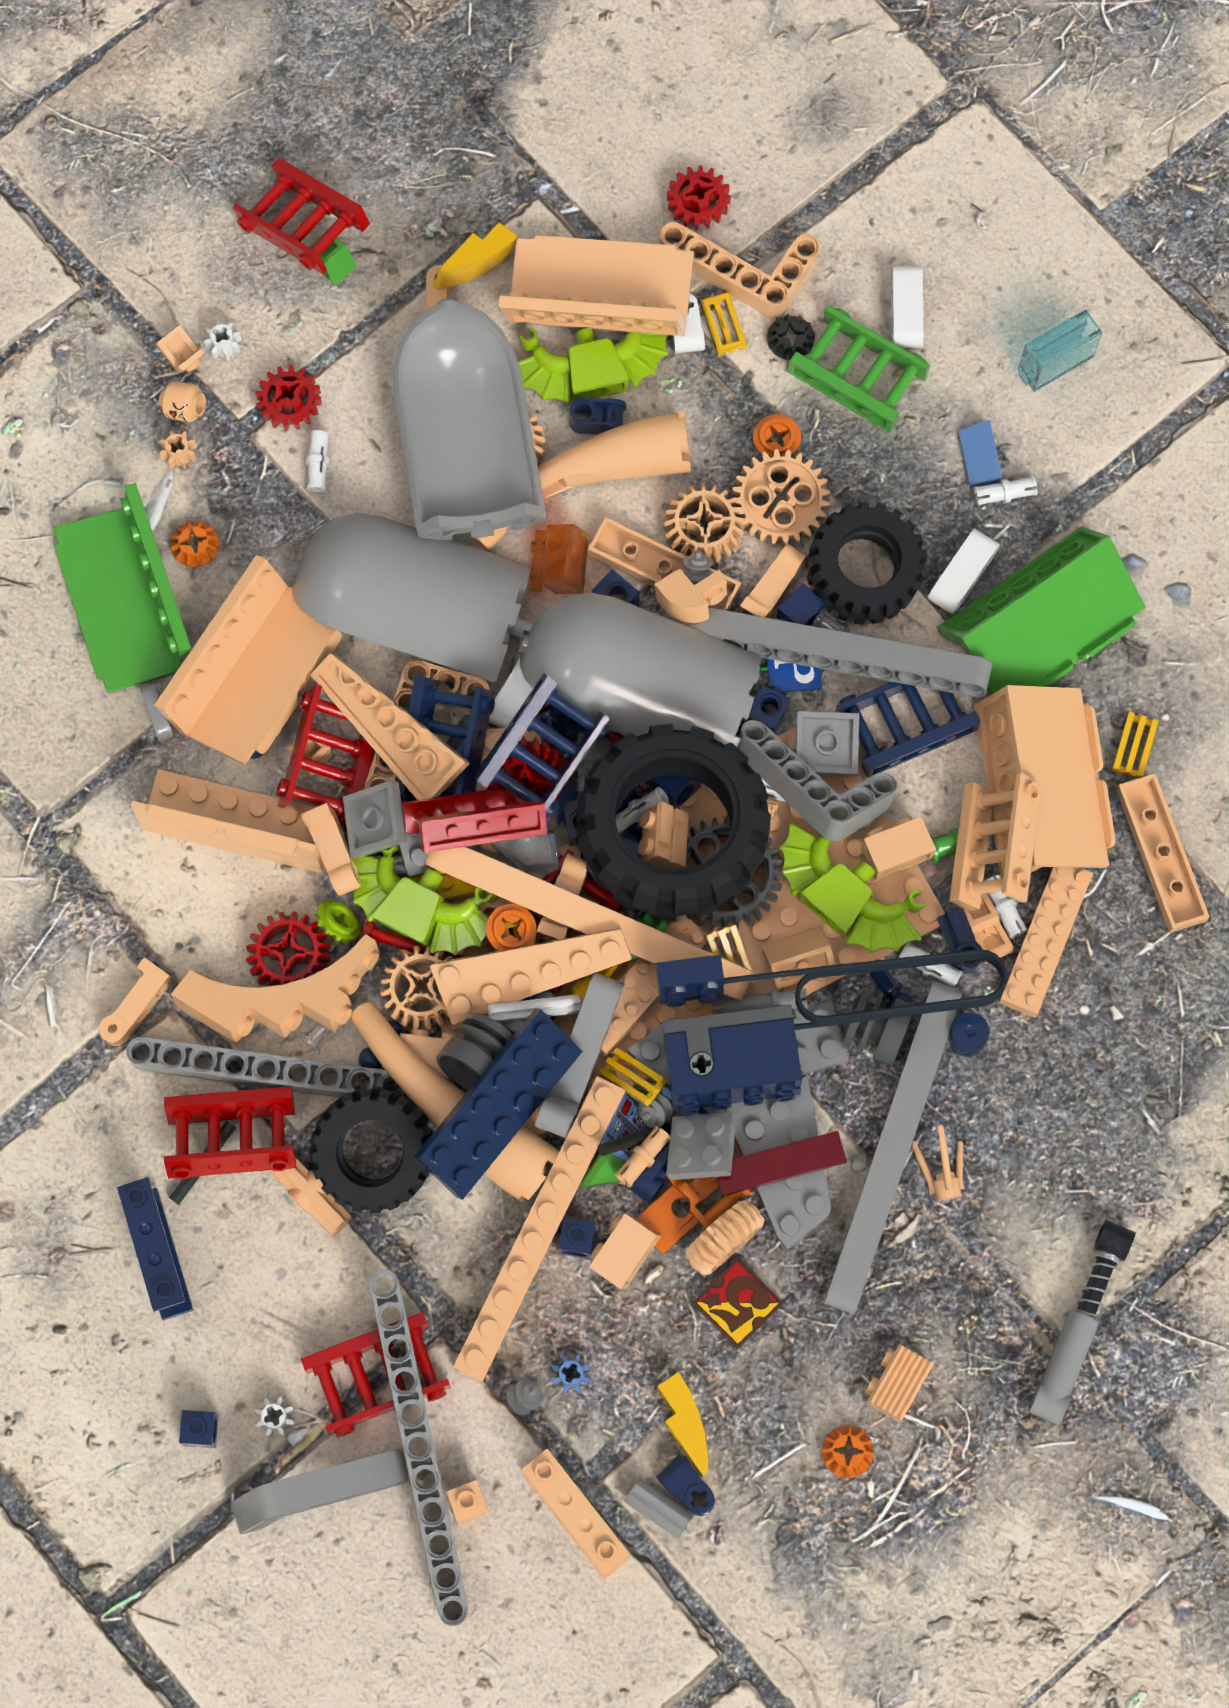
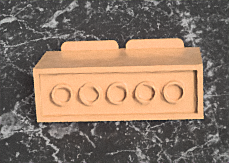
M535 235V239L517 238L511 292L509 296L500 295L498 307L508 323L685 336L694 251L677 250L678 248L675 245Z
M256 555L154 706L180 734L246 765L255 750L260 754H264L269 749L299 703L298 692L301 688L304 690L308 689L314 682L310 674L330 653L334 652L341 641L342 633L318 622L303 612L293 600L292 588L287 586L265 558Z
M1007 685L976 703L974 708L981 721L978 734L986 787L994 791V793L1012 790L1015 786L1017 773H1023L1041 782L1031 872L1041 867H1108L1107 849L1114 846L1115 833L1107 784L1104 780H1099L1098 772L1103 768V758L1095 709L1093 705H1083L1081 688ZM1012 802L994 805L991 815L992 822L1010 819ZM1009 832L994 834L996 850L1007 848ZM1005 861L998 862L1001 878H1003Z
M160 769L157 771L148 804L132 801L131 808L144 831L323 873L324 863L317 845H315L310 831L305 826L301 814L316 808L314 806L291 801L290 804L281 808L278 807L280 798Z

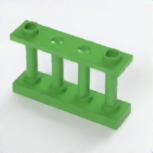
M827 305L824 311L823 322L828 324V326L808 355L803 356L798 352L793 355L789 363L788 373L890 433L897 423L899 413L895 410V405L915 376L922 381L926 380L930 365L919 354H910L851 319L846 311L840 308L834 309ZM840 331L853 339L834 370L828 371L819 365L818 360L837 332ZM863 346L879 356L860 384L853 386L845 381L843 376ZM890 361L904 369V372L885 400L879 401L870 396L869 391Z

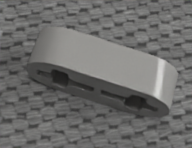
M155 683L140 688L159 742L173 738L174 735L169 721L154 706L160 697Z

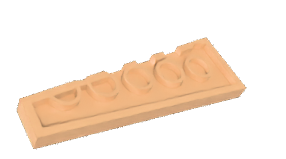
M330 653L310 674L417 800L439 797L470 764L336 654Z
M616 928L579 935L573 938L552 940L542 944L521 946L505 951L500 950L473 957L468 956L431 964L430 968L453 1025L464 1021L470 1013H486L488 1006L491 1004L522 1000L631 960L632 956L622 929Z

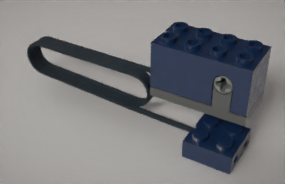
M975 949L724 978L721 955L656 963L659 1002L660 1004H667L668 1007L683 1006L686 1004V1001L698 999L700 1003L715 1002L718 1000V997L723 996V986L728 983L806 974L800 979L796 987L795 1003L799 1013L806 1020L811 1021L809 1023L794 1024L792 1005L663 1021V1038L673 1111L680 1110L681 1114H691L698 1112L700 1107L712 1106L713 1110H723L730 1108L732 1103L744 1102L745 1106L762 1104L763 1099L776 1098L777 1102L794 1100L795 1095H800L802 1086L795 1030L986 1006L1000 998L1005 989L1008 975L1005 963L997 954L989 950ZM975 960L992 964L998 970L1001 978L999 988L985 996L827 1016L815 1015L809 1012L803 1006L800 998L804 985L816 978Z

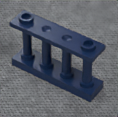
M543 673L473 778L486 788L490 783L495 784L497 782L526 803L543 801L545 803L547 819L556 806V803L553 801L595 739L600 741L609 728L607 722L610 718L599 712L594 719L558 695V690L555 689L558 682ZM544 704L546 706L551 704L587 729L578 745L539 720L540 716L537 713ZM526 730L528 732L533 730L570 755L560 771L521 746L522 742L519 740ZM508 756L510 758L515 756L552 781L542 797L504 773V768L501 766Z
M415 676L408 713L435 734L466 739L462 757L470 764L458 776L456 788L447 787L439 797L477 792V781L473 776L481 764L489 718L495 707V691L476 687L474 696L440 690L439 680ZM439 702L470 708L471 714L468 727L434 721L435 704ZM396 776L395 781L399 782L401 800L416 801L417 799Z
M890 682L858 697L855 694L846 696L839 701V705L836 707V712L860 713L859 738L867 752L865 755L866 759L863 760L861 767L868 778L978 731L981 721L976 711L970 714L962 712L953 693L937 690L951 717L949 723L939 727L938 724L933 723L916 686ZM903 691L923 729L921 735L912 739L910 736L905 735L888 700L889 697ZM875 703L895 740L893 743L894 747L884 751L882 748L877 747L860 710Z
M148 1177L117 1187L153 1312L159 1311L161 1319L164 1321L194 1311L157 1187L152 1189Z

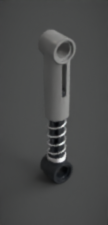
M1105 1219L1094 1244L1096 1262L1091 1264L1093 1270L1091 1275L1086 1276L1088 1281L1086 1287L1081 1288L1083 1295L1081 1299L1077 1300V1309L1068 1312L1042 1381L1038 1385L1031 1401L1029 1413L1057 1425L1061 1423L1071 1399V1392L1099 1325V1322L1095 1319V1317H1098L1096 1312L1099 1305H1103L1101 1300L1104 1293H1108L1106 1291L1108 1282L1113 1281L1110 1278L1114 1269H1117L1120 1261L1126 1259L1136 1232Z

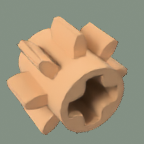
M170 431V436L166 440H160L161 446L165 449L159 453L162 460L169 459L170 469H173L175 465L186 469V464L190 460L196 461L195 453L191 450L196 449L197 445L195 440L188 441L186 431L182 434H174L173 431Z

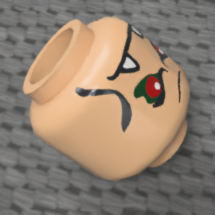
M173 381L166 386L165 390L161 391L159 405L168 419L191 423L203 415L206 408V397L200 387L195 384Z

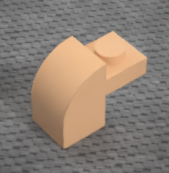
M678 569L655 583L656 601L671 618L679 622L690 624L703 622L709 619L708 606L718 604L727 595V580L723 573L718 570L693 585L683 571Z

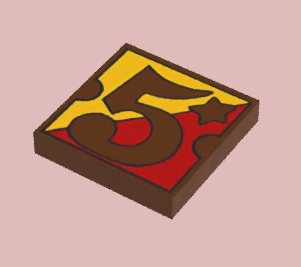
M737 1257L692 1302V1305L738 1350L783 1305V1302Z

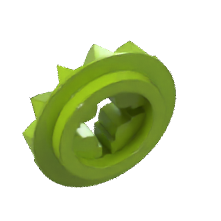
M324 900L318 905L314 915L319 920L317 925L326 931L325 935L329 934L335 942L341 940L345 944L356 940L361 932L360 924L354 913L347 906L334 900Z

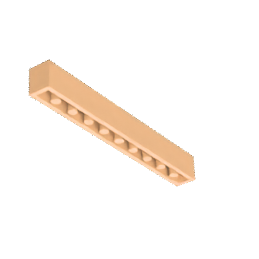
M598 1076L596 1077L453 1366L455 1370L483 1383L598 1150V1145L601 1143L625 1094V1089Z

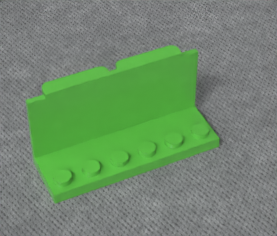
M136 483L124 486L125 497L120 498L121 509L53 527L58 544L54 545L60 569L77 615L97 680H103L107 693L174 675L191 651V646Z
M1079 527L936 628L942 638L965 647L969 655L983 657L992 663L993 666L987 688L992 695L1007 685L1049 687L1073 670L1076 661L1090 658L1134 627L1136 622L1132 617L1146 608L1110 536Z

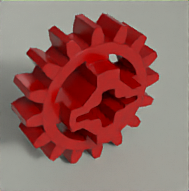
M699 165L697 172H693L691 167H687V174L685 176L678 172L676 174L677 182L670 181V191H667V201H670L668 202V211H675V221L681 218L684 219L683 226L687 227L690 223H694L695 230H698L700 224H704L709 229L712 220L719 224L721 222V214L727 215V205L731 201V195L728 194L730 186L729 184H723L724 176L722 174L714 177L713 168L706 173L703 172L702 165Z
M293 365L289 366L288 372H284L281 366L277 368L278 374L274 375L271 372H267L269 381L260 380L259 382L262 391H256V398L259 400L256 403L258 411L263 412L262 417L264 421L272 418L273 428H276L281 423L283 424L284 431H288L289 426L293 424L297 430H300V422L304 421L309 425L311 424L309 415L318 416L319 414L316 406L322 405L321 396H318L321 393L320 386L314 385L316 382L313 375L306 378L304 368L296 373ZM274 391L275 396L271 398V403H269L270 394ZM308 393V401L307 404L304 406L302 401L305 398H307L306 394Z

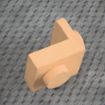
M180 325L176 326L155 343L176 372H181L185 369L189 373L202 363L199 358L205 354L201 348L198 349Z

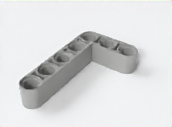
M749 720L742 725L739 735L741 739L737 748L749 758L748 765L756 773L760 774L761 778L827 840H843L890 810L898 786L897 781L890 774H874L839 795L765 724L757 720Z
M598 973L593 974L570 1039L583 1052L543 1101L535 1127L564 1138L568 1135L579 1112L623 991L624 983Z
M395 1449L261 1485L232 1501L231 1505L239 1533L246 1534L265 1528L285 1516L395 1487L408 1482L409 1479L400 1449Z

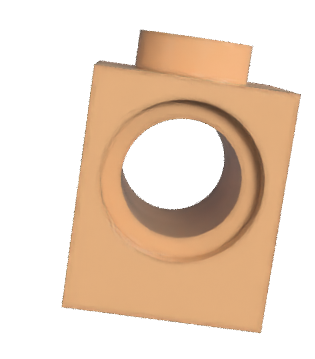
M477 1479L446 1491L459 1525L489 1514Z

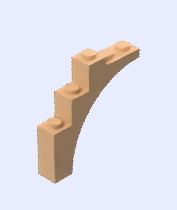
M365 934L347 954L329 967L301 980L284 985L259 988L228 985L210 980L189 970L171 993V996L179 1009L235 1044L242 1037L250 1033L255 1020L286 1038L291 1031H295L300 1026L304 1014L332 1032H335L340 1025H344L349 1020L352 1014L353 1007L348 995H352L358 989L361 978L366 971L372 970L379 960L380 952L376 940Z

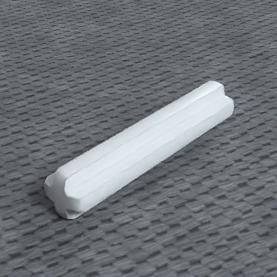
M567 995L491 1004L488 1006L487 1012L488 1017L499 1023L526 1020L535 1008L541 1009L548 1017L576 1014L581 1009V1000L578 995Z

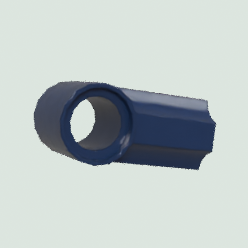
M963 908L947 912L937 918L950 952L983 950L975 939ZM975 960L971 964L957 962L952 963V965L966 974L974 971L981 961Z
M670 1141L655 1156V1163L650 1168H645L631 1188L627 1187L648 1204L652 1202L666 1182L665 1173L667 1172Z

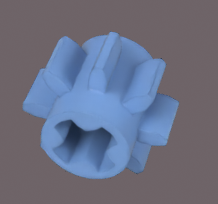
M578 1354L574 1361H568L567 1357L563 1355L561 1367L557 1365L552 1366V1369L559 1373V1377L552 1381L553 1385L562 1383L564 1385L563 1394H566L569 1388H575V1391L581 1394L579 1385L582 1382L585 1384H590L591 1382L583 1374V1372L590 1369V1365L581 1366L579 1364L580 1355ZM571 1367H576L577 1375L580 1378H573L571 1383L567 1382L563 1371H570Z

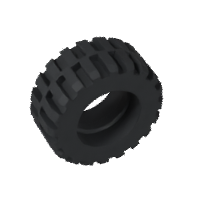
M859 502L856 508H853L851 504L842 507L839 513L833 512L827 517L825 523L821 524L810 545L809 554L806 558V568L809 569L807 574L808 584L814 586L813 592L826 603L825 610L829 613L832 610L840 613L838 619L847 621L848 617L855 619V624L864 625L866 620H871L872 624L881 623L885 617L889 619L895 617L901 609H905L911 602L925 576L926 568L924 564L927 560L926 550L921 549L924 543L921 534H914L915 525L910 519L906 522L900 519L902 515L900 511L894 509L893 513L886 511L885 504L877 503L875 508L869 507V502ZM859 539L870 540L879 544L888 552L892 559L894 572L891 579L885 585L875 588H866L854 584L840 569L838 555L841 548L846 543Z
M375 1086L373 1089H366V1087L356 1089L354 1092L344 1094L331 1104L316 1123V1129L312 1133L310 1140L312 1149L309 1152L310 1161L314 1163L315 1167L312 1172L315 1179L321 1180L323 1184L321 1189L326 1195L331 1193L337 1198L334 1202L342 1207L344 1204L352 1206V1211L361 1213L362 1210H370V1214L380 1213L384 1209L393 1210L398 1208L401 1203L409 1201L429 1176L430 1172L414 1156L434 1132L427 1123L429 1119L418 1110L411 1100L402 1097L403 1093L397 1090L387 1091L385 1087ZM377 1120L389 1125L398 1134L402 1142L403 1154L401 1162L393 1173L384 1178L370 1179L359 1175L348 1165L344 1157V1139L348 1131L362 1121Z

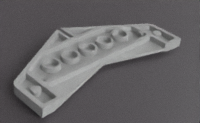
M662 1023L628 1049V1053L631 1057L664 1077L667 1084L670 1085ZM808 1074L802 1078L800 1095H795V1099L791 1101L777 1102L776 1098L763 1099L762 1104L745 1106L744 1102L732 1103L730 1108L723 1110H713L712 1106L701 1107L709 1114L734 1113L737 1117L735 1138L743 1156L819 1136ZM825 1169L757 1187L775 1235L786 1250L824 1222L830 1214L831 1203Z

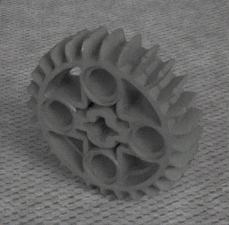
M725 816L723 825H719L716 817H713L711 827H708L704 820L700 822V832L693 826L690 828L689 832L692 838L687 837L686 867L690 856L693 857L697 865H700L712 858L722 848L723 843L718 837L729 836L730 834L728 816ZM769 837L761 866L756 870L758 871L764 865L765 881L761 892L751 880L750 884L742 892L749 893L753 898L752 902L742 904L737 898L734 900L728 899L726 902L733 911H715L701 916L698 920L699 926L707 919L710 920V930L714 929L716 922L721 923V927L727 926L728 923H734L738 930L741 920L744 921L747 927L751 926L750 916L752 915L760 921L762 919L760 909L767 913L770 912L771 905L767 900L775 903L778 895L772 891H781L782 884L774 880L783 878V871L775 870L782 866V859H773L779 852L778 848L768 849L772 843L771 837ZM710 844L714 847L715 851L711 855H703L699 852L698 848L700 845ZM688 914L687 917L691 919L694 916L693 914Z

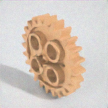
M775 449L773 458H770L766 452H763L762 462L753 457L751 459L752 469L745 465L742 467V472L746 477H736V483L742 487H733L732 494L738 496L735 506L742 507V512L736 514L737 517H744V524H742L741 529L750 526V538L759 533L760 543L762 544L767 538H770L772 547H775L777 540H782L785 547L789 539H793L795 544L799 545L800 535L809 540L811 538L810 528L817 531L820 527L817 520H826L827 515L821 510H828L830 507V503L823 500L830 497V491L822 489L827 485L828 480L818 479L822 469L818 468L812 471V459L804 464L802 463V453H799L793 459L789 449L785 457H780L778 449ZM780 472L786 476L787 480L783 483H776L771 479V475ZM798 478L799 482L788 491L786 501L781 500L774 508L772 514L767 519L763 518V515L774 506L776 495L781 497L793 479ZM798 491H805L810 495V499L806 502H800L795 498L794 494ZM756 495H763L768 502L763 506H757L752 502V498ZM781 513L787 514L791 518V522L782 525L776 521L775 517Z

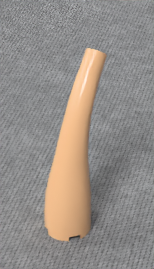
M685 412L657 415L612 428L588 438L538 466L543 499L545 500L566 489L585 484L691 472ZM508 527L495 529L494 536L471 540L482 550L489 552L507 533L506 529Z
M366 1002L361 1004L351 1014L353 1024L387 1073L420 1111L438 1128L466 1092L449 1082L423 1061L397 1034L374 1003ZM522 1126L483 1175L523 1203L525 1198L529 1200L546 1178L544 1173L548 1167L546 1162L548 1160L554 1164L559 1150Z

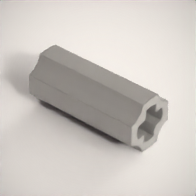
M641 1478L638 1479L624 1500L628 1505L677 1539L682 1535L694 1516Z

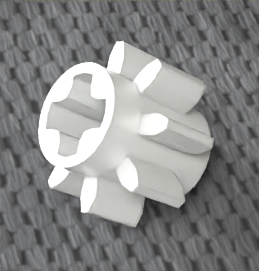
M217 321L216 326L212 329H206L207 336L210 339L204 341L205 348L212 349L214 359L221 356L229 360V356L234 352H240L239 345L235 342H240L242 338L240 332H234L233 323L224 325Z
M281 1397L278 1398L276 1404H271L265 1398L266 1407L263 1410L255 1409V1412L261 1416L262 1420L255 1426L257 1428L266 1426L268 1428L266 1431L268 1438L272 1436L273 1431H278L284 1437V1428L287 1425H295L288 1418V1414L292 1413L294 1408L291 1406L283 1409V1398ZM272 1410H275L277 1413H283L279 1417L280 1423L278 1425L272 1422L267 1423V1420L271 1418L270 1412Z

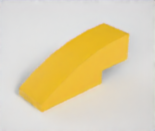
M498 223L484 239L472 233L440 267L434 287L442 289L456 286L488 273L500 265L512 253L518 235L501 223Z
M677 1372L657 1386V1391L674 1414L665 1421V1425L699 1475L703 1478L708 1474V1451L705 1432L693 1396L682 1376Z

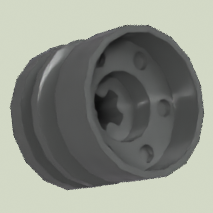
M865 985L864 990L854 1000L850 1013L884 1008L885 992L880 991L874 1004L868 1001L873 988ZM896 997L890 1007L914 1004ZM912 1015L845 1024L841 1047L849 1050L853 1038L857 1037L861 1039L856 1053L861 1054L867 1044L872 1043L875 1045L873 1060L892 1067Z
M470 1013L463 1021V1025L455 1031L456 1038H451L436 1056L441 1070L450 1080L466 1091L470 1089L513 1036L499 1022L480 1013Z

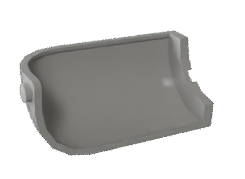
M453 298L442 299L438 301L437 305L426 310L410 324L399 343L393 366V391L417 535L419 538L452 540L454 534L470 533V538L474 539L494 536L495 529L511 526V529L515 531L547 519L523 380L515 351L502 329L486 313L468 304L457 302Z
M353 513L333 518L316 530L303 553L302 559H295L290 576L295 578L292 587L293 600L303 612L318 622L340 632L496 683L511 635L510 632H507L508 626L513 628L515 626L531 566L454 540L419 538L415 527L382 516Z
M595 593L566 596L547 607L533 624L528 636L522 635L517 647V652L520 653V667L523 677L532 688H534L543 673L558 682L555 687L558 690V695L594 719L599 712L610 718L607 722L609 730L625 736L632 733L637 737L648 733L649 726L673 724V730L691 731L693 725L715 732L714 739L724 745L732 742L736 747L741 739L736 737V733L741 719L748 720L754 697L750 696L749 692L753 685L757 683L760 671V655L615 597Z

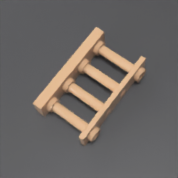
M1017 773L1014 789L996 793L975 782L964 784L950 902L970 911L980 909L981 894L999 891L1022 903L1027 902L1041 782L1023 773ZM1012 802L1010 819L991 822L994 805ZM1009 832L1007 848L987 852L989 835ZM1005 861L1003 878L983 881L986 864Z
M548 1449L521 1469L524 1473L523 1476L603 1579L607 1578L630 1559V1553Z

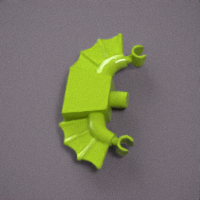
M528 328L531 339L526 340L521 334L519 335L523 350L534 352L532 356L518 361L524 388L532 389L542 400L558 399L566 404L570 402V386L572 403L578 398L596 399L628 391L629 381L634 388H637L644 378L656 375L657 364L664 356L668 355L665 346L668 335L626 332L625 338L613 345L608 338L595 340L593 329L584 328L576 332L578 345L569 347L568 355H553L544 346L540 347L537 332L533 328Z
M789 823V836L779 848L784 855V865L781 871H783V875L790 883L792 896L801 892L800 901L841 938L845 939L851 931L846 940L848 945L863 946L870 953L882 948H889L898 952L907 942L922 940V936L904 915V911L917 913L926 905L927 902L916 904L912 899L917 897L922 892L921 890L912 891L902 903L897 901L892 904H882L872 899L873 891L866 883L875 874V871L868 863L861 861L852 871L842 863L835 866L828 856L830 840H827L821 834L815 837L794 823Z
M398 845L382 850L383 857L380 858L369 855L354 858L362 887L354 890L353 903L363 908L369 922L376 919L381 924L423 946H430L429 952L431 954L438 951H446L456 956L467 947L482 946V942L487 937L486 921L489 917L479 910L478 906L483 902L494 903L499 896L491 893L486 898V890L477 887L473 899L468 898L457 905L448 903L441 895L435 893L443 876L433 870L426 868L419 883L406 877L401 879L395 873L392 853L399 849Z

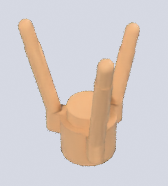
M939 1124L937 1129L943 1173L935 1175L936 1181H934L917 1142L913 1140L911 1147L928 1183L929 1194H936L937 1201H944L962 1197L961 1189H964L963 1142H957L955 1174L950 1171L944 1126Z

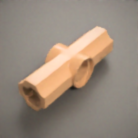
M297 1159L296 1168L284 1171L269 1170L287 1188L291 1198L306 1213L309 1212L331 1236L340 1232L352 1219L344 1207L334 1202L335 1198L330 1193L326 1195L321 1189L323 1186L321 1180L315 1179L313 1172H309Z

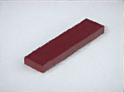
M834 1131L734 1158L732 1160L731 1176L717 1177L723 1197L846 1164L847 1159L839 1132Z

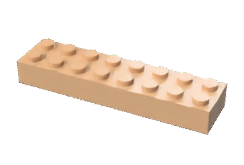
M607 517L604 518L588 548V556L654 588L655 583L678 569L683 571L687 568L683 565L685 555ZM709 568L712 573L716 572V570ZM724 575L727 580V595L718 604L708 607L729 611L741 589V582Z
M1156 774L1118 785L1116 792L1169 933L1206 922L1209 918L1208 911Z
M1080 867L1052 868L999 1004L1036 1018L1092 878V872Z
M685 915L678 916L676 921H673L667 928L666 933L703 950L708 946L704 935L706 933ZM641 957L619 980V982L624 983V987L600 1051L605 1057L609 1055L659 1000L656 964Z

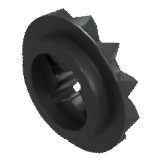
M787 314L785 317L776 318L768 329V346L779 358L791 360L796 352L804 356L813 348L815 332L810 322L802 319L801 315L796 317ZM788 328H791L795 335H799L795 338L794 346L791 345L789 338H783V336L787 335Z

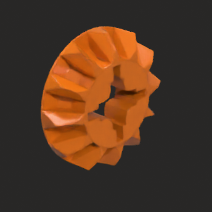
M773 414L766 416L758 422L754 429L753 441L755 448L761 454L766 452L770 458H773L775 449H778L780 457H785L788 449L792 455L799 449L801 431L796 422L785 415ZM771 431L778 436L785 435L782 438V447L777 442H769L772 439Z
M188 520L187 523L181 526L177 525L176 531L171 535V552L174 558L185 566L200 567L206 565L218 552V536L213 527L202 520ZM192 533L196 536L197 540H202V542L198 543V553H195L191 545H186V543L190 542Z
M517 904L502 905L496 908L486 921V936L491 946L498 951L532 945L535 940L537 931L535 919L523 906ZM520 920L521 922L515 930L519 939L513 935L502 939L501 936L506 929L503 921L512 924Z
M851 1425L836 1427L824 1439L822 1445L823 1461L826 1467L839 1477L854 1478L860 1476L870 1467L873 1460L874 1449L872 1440L863 1429ZM847 1437L850 1438L853 1449L862 1451V1453L851 1456L849 1466H846L844 1454L834 1452V1449L845 1447Z

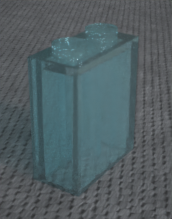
M1087 310L1081 311L1025 344L1018 367V374L1025 385H1030L1034 392L1095 356L1102 331Z

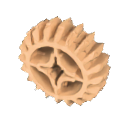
M704 483L700 485V491H696L691 485L688 487V495L680 491L677 495L679 501L672 499L669 502L671 509L665 511L664 517L667 521L663 522V529L668 531L665 535L666 540L673 541L671 549L675 551L681 549L680 553L685 556L701 551L702 554L713 557L717 563L721 561L720 553L729 558L731 556L730 548L738 549L740 543L738 539L744 537V531L741 529L742 524H744V518L736 516L737 513L742 512V507L735 506L736 497L727 500L729 494L727 489L718 494L716 485L711 487V491H707ZM699 506V510L695 514L682 518L689 509ZM709 506L721 511L725 515V517H723L722 514L713 513L710 510ZM703 514L705 515V521L708 522L706 535L704 534V527H701ZM722 530H728L722 538L710 543V538L714 534L722 533ZM683 532L695 535L700 543L689 539Z
M414 946L413 956H410L405 949L402 951V955L405 958L403 961L400 962L397 957L392 958V962L396 966L395 969L385 967L384 971L391 976V979H381V985L389 989L381 991L380 995L384 999H389L384 1004L386 1010L394 1009L391 1017L394 1020L402 1017V1026L407 1027L413 1020V1029L419 1030L421 1023L424 1022L426 1029L429 1031L432 1030L433 1020H436L438 1025L442 1027L444 1026V1021L441 1017L446 1014L449 1018L443 1000L436 994L437 984L431 969L425 974H417L412 968L419 965H431L441 962L445 952L438 951L432 956L429 952L430 946H427L425 953L421 954L420 947ZM449 956L443 961L452 960L454 958L452 956ZM404 976L410 982V988L405 994L406 998L400 1002L398 990L400 981ZM413 979H416L419 983L423 982L424 985L428 982L427 987L433 997H430L427 993L423 994L422 991L418 994L419 989ZM421 1002H429L435 1007L424 1012L409 1009L412 1005L416 1007Z
M748 1200L739 1201L690 1244L685 1256L690 1261V1265L695 1270H698L701 1275L711 1274L760 1231L765 1219L757 1207Z

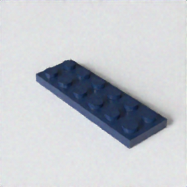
M535 1008L414 1157L456 1198L463 1200L583 1051L541 1009Z

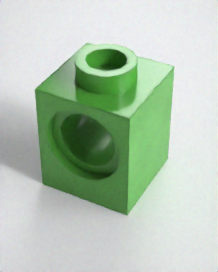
M320 237L315 242H313L309 246V248H311L320 239ZM338 238L320 256L328 270L324 276L334 285L338 284L357 267L347 246Z

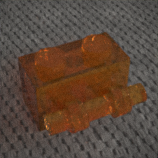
M575 524L547 525L546 531L536 530L535 540L531 542L530 550L533 553L532 567L529 575L531 580L530 590L541 592L543 585L555 594L584 593L589 534Z

